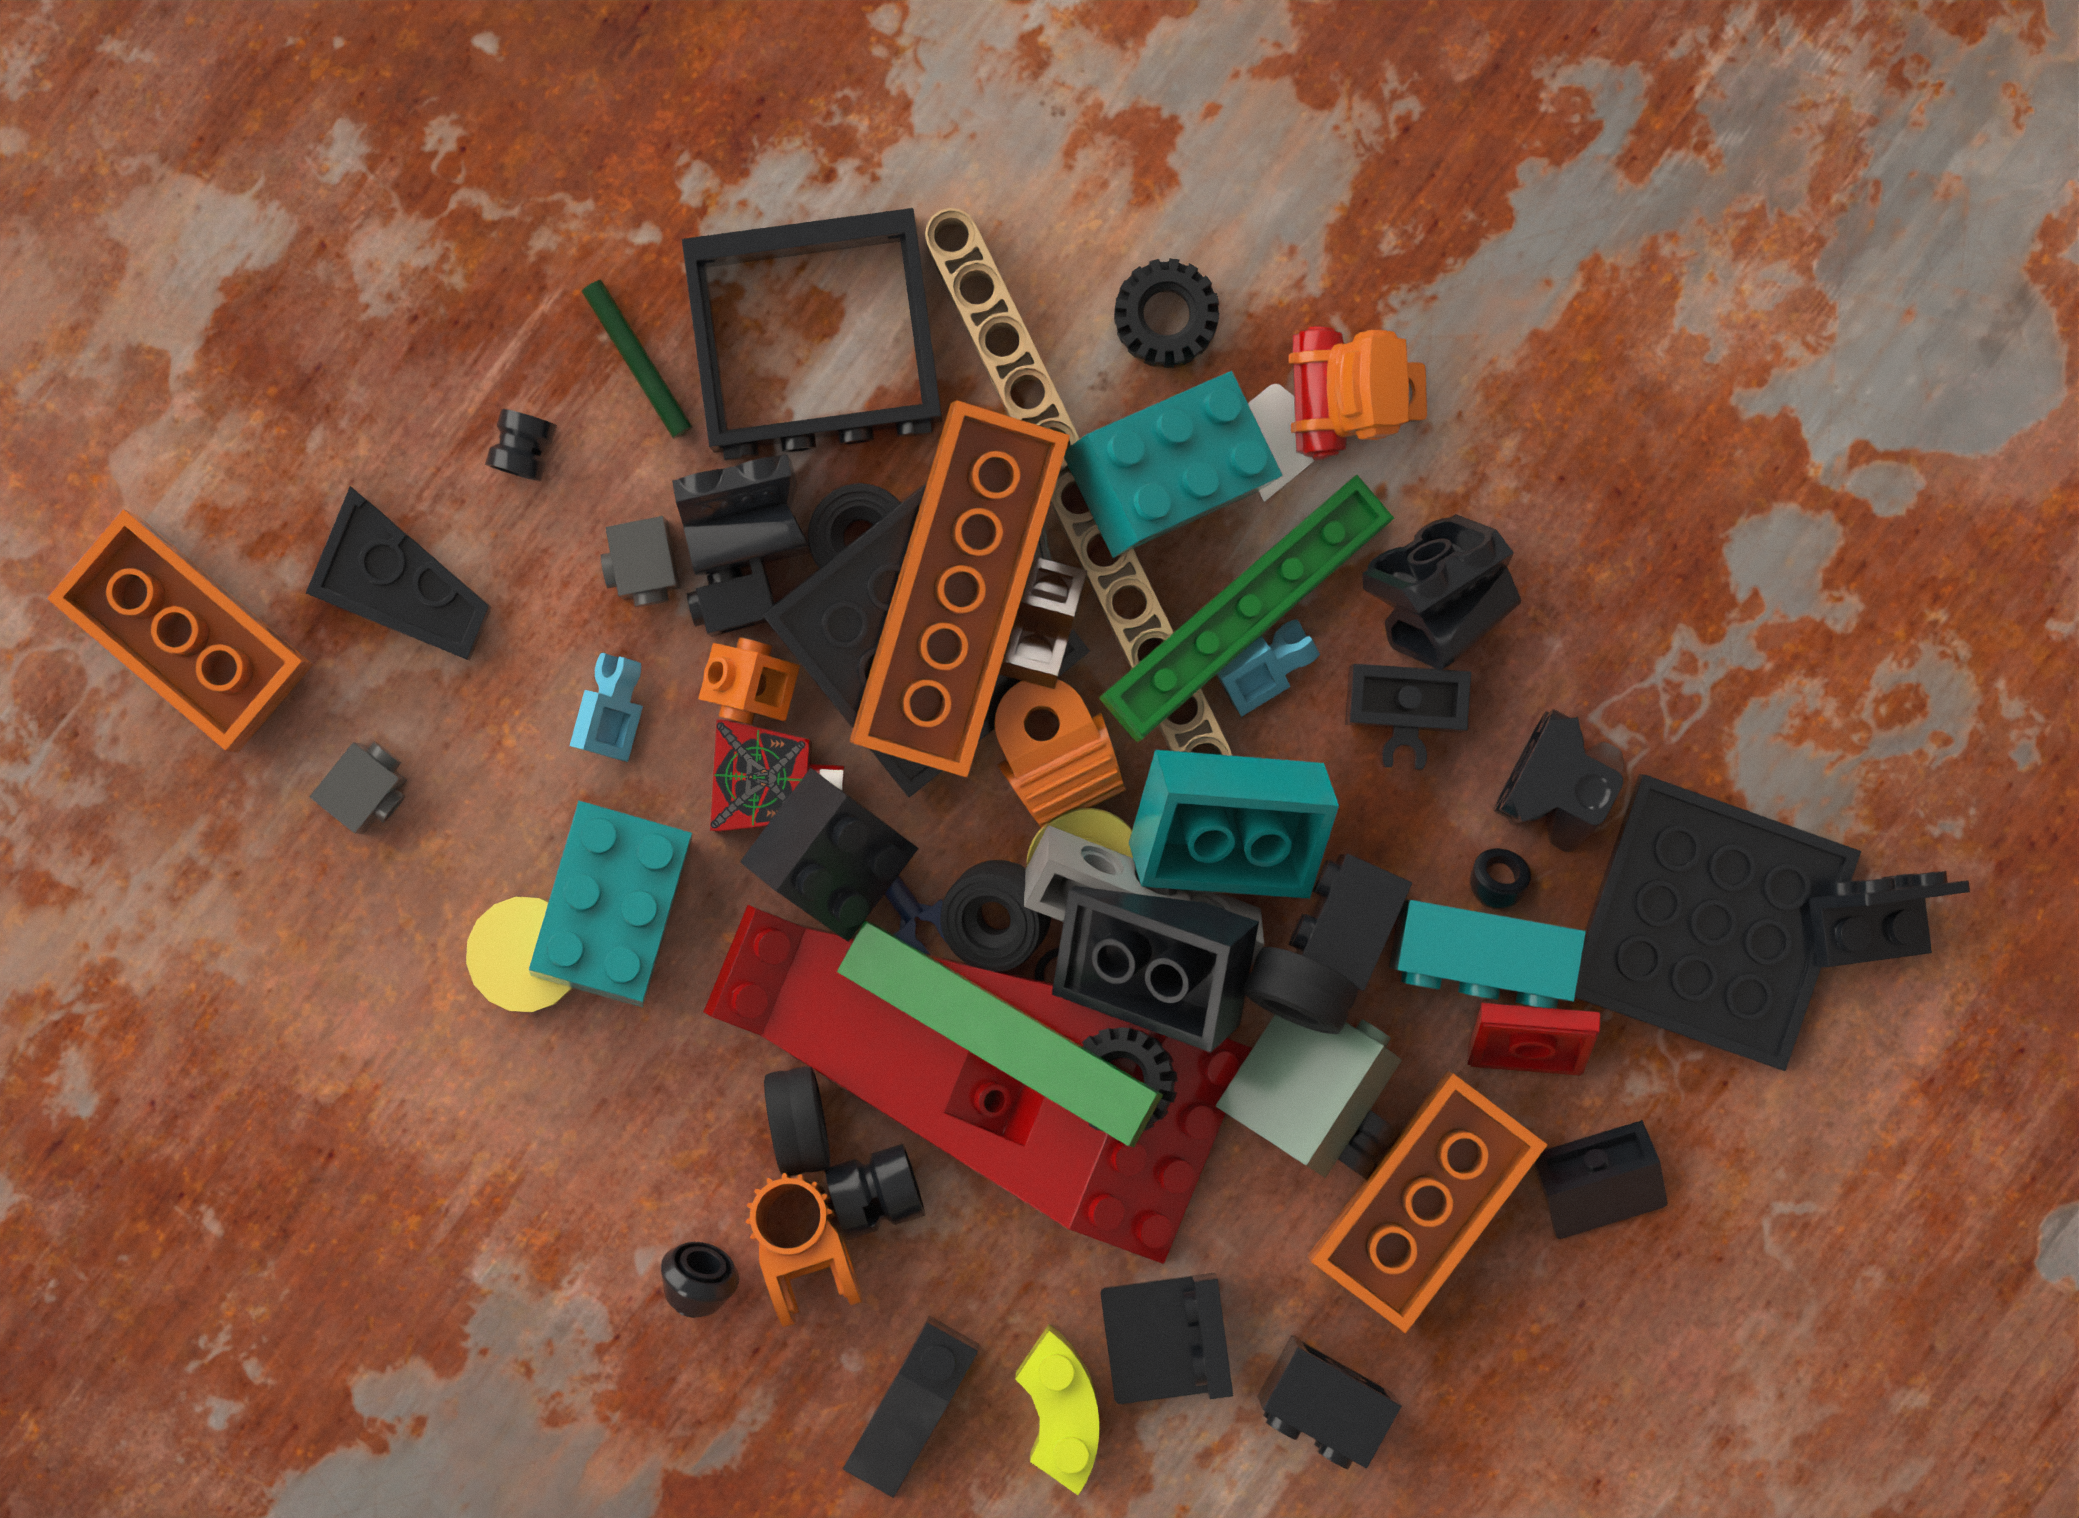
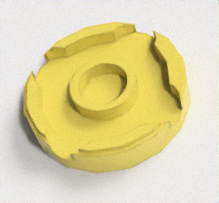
M513 897L494 904L477 919L467 940L466 964L473 984L489 1002L508 1011L534 1012L556 1004L573 989L572 987L530 976L529 966L548 901L542 898Z

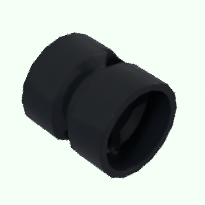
M904 1144L872 1153L870 1162L865 1165L855 1158L830 1166L825 1170L830 1195L846 1240L878 1231L880 1222L884 1219H887L893 1225H897L926 1215L915 1174Z

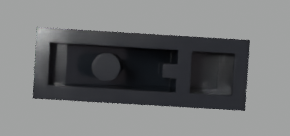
M928 1316L845 1463L843 1470L894 1498L977 1355L979 1343L935 1318Z

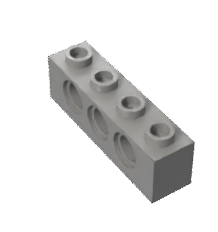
M1050 825L1046 828L1025 870L1024 907L1064 922L1068 892L1073 886L1203 902L1259 921L1251 967L1264 945L1261 908L1220 892L1141 887L1133 858Z

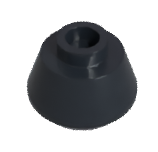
M687 1242L669 1250L661 1262L665 1298L678 1313L686 1317L696 1318L713 1314L735 1293L739 1284V1273L731 1258L720 1248L708 1243Z

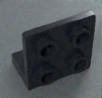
M1947 871L1830 884L1831 895L1809 898L1817 967H1834L1932 953L1925 898L1970 892L1969 880L1948 882Z
M1216 1273L1109 1286L1101 1289L1100 1294L1114 1400L1117 1404L1208 1393L1210 1399L1233 1396Z

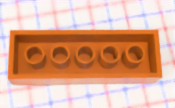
M958 400L950 404L849 740L851 743L966 778L968 777L1070 435Z

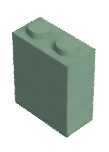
M1274 1015L1216 1104V1107L1326 1178L1402 1059L1386 1048L1391 1037L1361 1019L1356 1028L1345 1022L1339 1034H1327L1305 1028Z

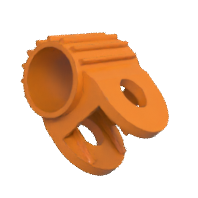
M1057 680L1055 689L1021 681L1006 692L998 705L995 715V732L1006 760L996 765L1041 829L1048 821L1069 810L1091 808L1126 790L1102 713L1091 718L1082 698L1070 685ZM1039 710L1050 711L1058 718L1060 723L1056 735L1047 741L1034 740L1025 730L1028 717Z
M786 1173L782 1174V1179L775 1181L767 1178V1185L764 1188L754 1190L757 1196L753 1203L747 1204V1207L751 1210L750 1218L746 1219L745 1222L751 1226L753 1231L750 1238L759 1243V1263L773 1306L783 1328L796 1324L795 1314L800 1312L790 1280L831 1267L839 1295L843 1294L844 1298L847 1297L851 1306L862 1303V1293L847 1241L836 1227L838 1217L832 1207L834 1206L832 1198L824 1194L825 1189L817 1182L811 1183L801 1174L798 1175L797 1179L791 1178ZM806 1191L812 1193L820 1207V1223L816 1233L809 1241L799 1247L789 1249L777 1247L772 1242L767 1231V1215L771 1205L777 1198L787 1192Z

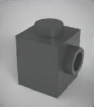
M663 516L605 527L610 553L601 554V564L607 589L617 587L618 596L624 600L633 598L635 607L669 601L667 591L681 589L668 520Z
M374 741L367 748L361 743L353 742L309 797L353 833L364 834L376 818L384 823L400 806L405 795L399 790L407 779L395 771L401 764V761L380 744Z

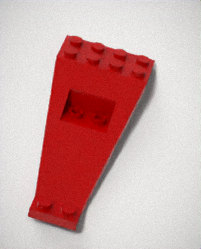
M747 905L703 1013L760 1035L1065 1228L1161 1264L1165 1263L1226 1114L1217 1108L1216 1104L1250 1054L1251 1047L1226 1038L1212 1052H1208L1052 995V983L1001 971L994 972L970 966L963 962L926 954L1080 1046H1083L1082 1042L1086 1038L1099 1034L1101 1030L1119 1027L1145 1032V1034L1156 1038L1162 1043L1163 1049L1170 1053L1174 1061L1172 1066L1173 1070L1177 1072L1178 1082H1175L1174 1092H1177L1174 1103L1171 1102L1167 1108V1115L1162 1120L1153 1124L1154 1127L1143 1131L1135 1147H1130L1104 1131L1094 1129L1089 1126L1090 1123L838 973L837 970L855 937H852L848 942L835 932L797 924ZM1118 1058L1109 1062L1144 1083L1143 1072L1134 1061L1128 1058ZM994 1090L995 1098L993 1103L985 1107L984 1099L986 1095Z

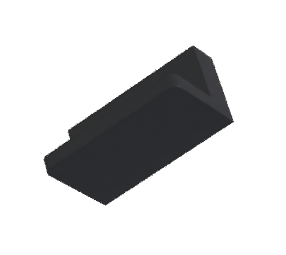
M1643 1120L1543 1150L1533 1164L1548 1202L1553 1230L1558 1239L1661 1209L1668 1204L1661 1163Z

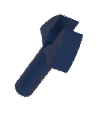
M898 875L884 894L901 917L900 930L893 935L921 952L931 955L924 944L916 937L917 924L914 918L919 917L922 921L932 922L946 942L940 921L943 900L940 899L933 906L920 904Z

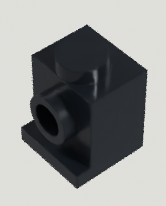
M762 561L750 563L752 574L742 576L740 568H732L706 576L709 585L686 593L695 627L705 625L707 634L713 637L767 623L761 614L773 606L775 602L765 564Z

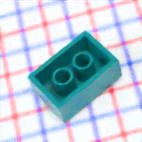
M1232 371L1090 432L1068 447L1064 455V459L1113 558L1251 496L1283 476Z
M1155 750L1129 840L1141 887L1310 899L1339 804L1324 763Z
M578 800L529 966L530 976L643 1008L691 845L692 833Z
M1405 900L1397 918L1389 968L1402 971L1400 982L1440 989L1442 978L1460 981L1459 993L1498 1000L1501 988L1517 991L1516 1003L1557 1009L1559 999L1574 1001L1586 931L1420 901Z

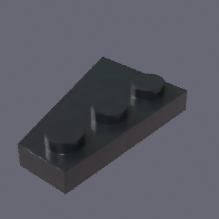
M351 486L349 487L306 594L470 661L492 607Z

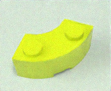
M1049 1324L1016 1370L1015 1379L1031 1395L1040 1417L1039 1434L1030 1452V1462L1079 1495L1092 1471L1098 1449L1099 1413L1097 1398L1092 1379L1082 1358L1072 1344Z

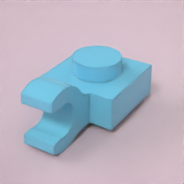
M1295 619L1285 623L1276 631L1270 646L1260 636L1216 675L1232 705L1242 717L1291 687L1285 675L1294 669L1312 663L1320 653L1312 638L1306 636L1300 622Z
M605 653L599 655L595 666V679L599 686V692L584 691L570 742L571 747L628 762L643 708L641 705L630 702L632 692L641 674L640 662L624 657L618 658Z

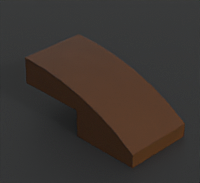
M1034 556L1001 664L1000 675L1055 689L1086 580L1087 570Z

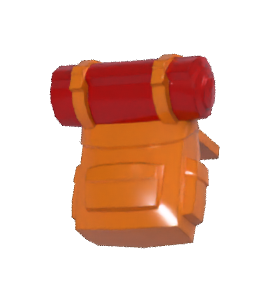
M1320 325L1308 327V329L1292 335L1293 353L1289 354V365H1293L1295 422L1291 423V433H1294L1296 436V453L1312 457L1314 460H1323L1339 455V452L1346 450L1347 437L1357 435L1359 439L1369 440L1382 439L1398 433L1401 425L1409 421L1426 419V367L1420 362L1407 361L1406 339L1398 338L1395 332L1367 330L1356 334L1353 342L1347 344L1344 343L1341 332ZM1409 384L1411 385V388H1412V398H1411L1410 402H1409Z

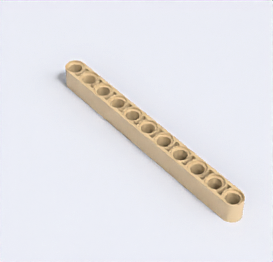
M947 208L938 211L926 225L925 238L929 254L1007 415L1070 435L1069 444L1070 446L1073 445L1080 438L976 223L969 214L961 209ZM954 224L966 230L969 237L962 249L948 252L937 245L935 242L936 235L944 226ZM975 276L988 279L994 287L991 298L985 303L978 305L967 302L961 295V287L964 282ZM1006 328L1015 332L1019 338V346L1014 353L1009 356L1000 357L992 354L987 349L986 339L994 330ZM1032 380L1040 384L1044 389V399L1036 408L1022 409L1013 402L1011 392L1020 381ZM1063 458L1050 504L1081 568L1087 570L1086 578L1130 669H1132L1139 663L1138 650L1142 644L1150 640L1163 642L1174 632L1134 549L1120 554L1118 561L1107 567L1097 566L1088 558L1087 547L1094 538L1102 535L1090 510L1083 514H1073L1063 506L1061 498L1065 489L1077 484ZM1133 588L1144 596L1146 608L1138 618L1131 620L1123 619L1114 611L1112 600L1121 589ZM1201 688L1191 696L1197 708L1196 715L1191 722L1178 725L1166 718L1158 725L1170 751L1191 752L1196 746L1207 744L1215 747L1220 755L1232 756L1230 747Z

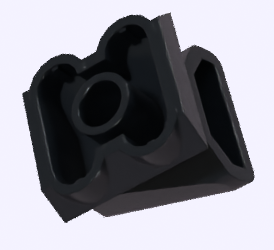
M788 454L760 458L733 467L699 472L672 480L675 500L684 527L695 575L703 576L722 570L747 567L752 562L762 561L767 563L810 553L811 549L808 541L790 509L798 483Z
M1457 514L1425 525L1416 533L1414 541L1404 547L1394 548L1378 555L1369 563L1367 570L1362 573L1363 590L1394 608L1385 620L1386 635L1390 646L1394 650L1438 670H1442L1456 661L1521 604L1520 595L1508 569L1514 552L1496 529Z
M1552 709L1550 712L1546 711L1535 726L1495 804L1494 812L1506 817L1510 824L1534 821L1547 816L1550 843L1562 851L1572 852L1606 819L1623 785V754L1617 747L1606 742L1598 743L1584 750V739L1578 717L1570 718L1555 709Z

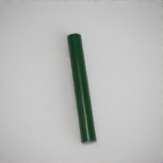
M601 279L589 284L581 292L673 439L686 433L693 426Z

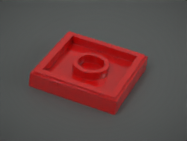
M1481 1003L1468 1044L1467 1065L1478 1068L1581 1076L1585 1071L1600 1032V1012Z

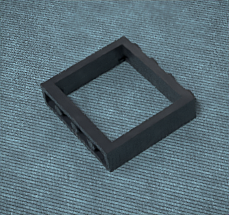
M913 208L682 239L708 442L713 453L723 451L724 460L746 459L758 456L759 446L781 444L782 452H799L817 448L816 439L833 436H839L840 445L859 444L873 441V431L896 428L897 437L918 436L931 433V423L943 422ZM901 242L922 404L728 430L707 268Z

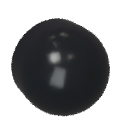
M1501 848L1488 849L1482 852L1475 860L1470 875V886L1475 897L1485 906L1493 909H1505L1515 905L1522 899L1530 883L1531 872L1525 860L1518 854ZM1497 863L1505 864L1513 872L1515 882L1508 884L1497 882L1490 877L1487 868Z

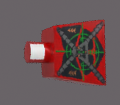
M716 719L710 831L726 832L766 827L810 768L844 792L845 766L811 764L812 741L809 739L728 720Z

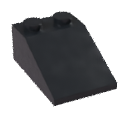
M1073 886L1068 892L1052 995L1212 1052L1240 1026L1245 1001L1244 985L1250 974L1259 921L1203 902Z

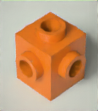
M739 637L736 648L713 643L709 660L704 670V679L698 699L721 705L718 716L752 725L754 716L760 715L786 722L800 665L771 657L773 646Z

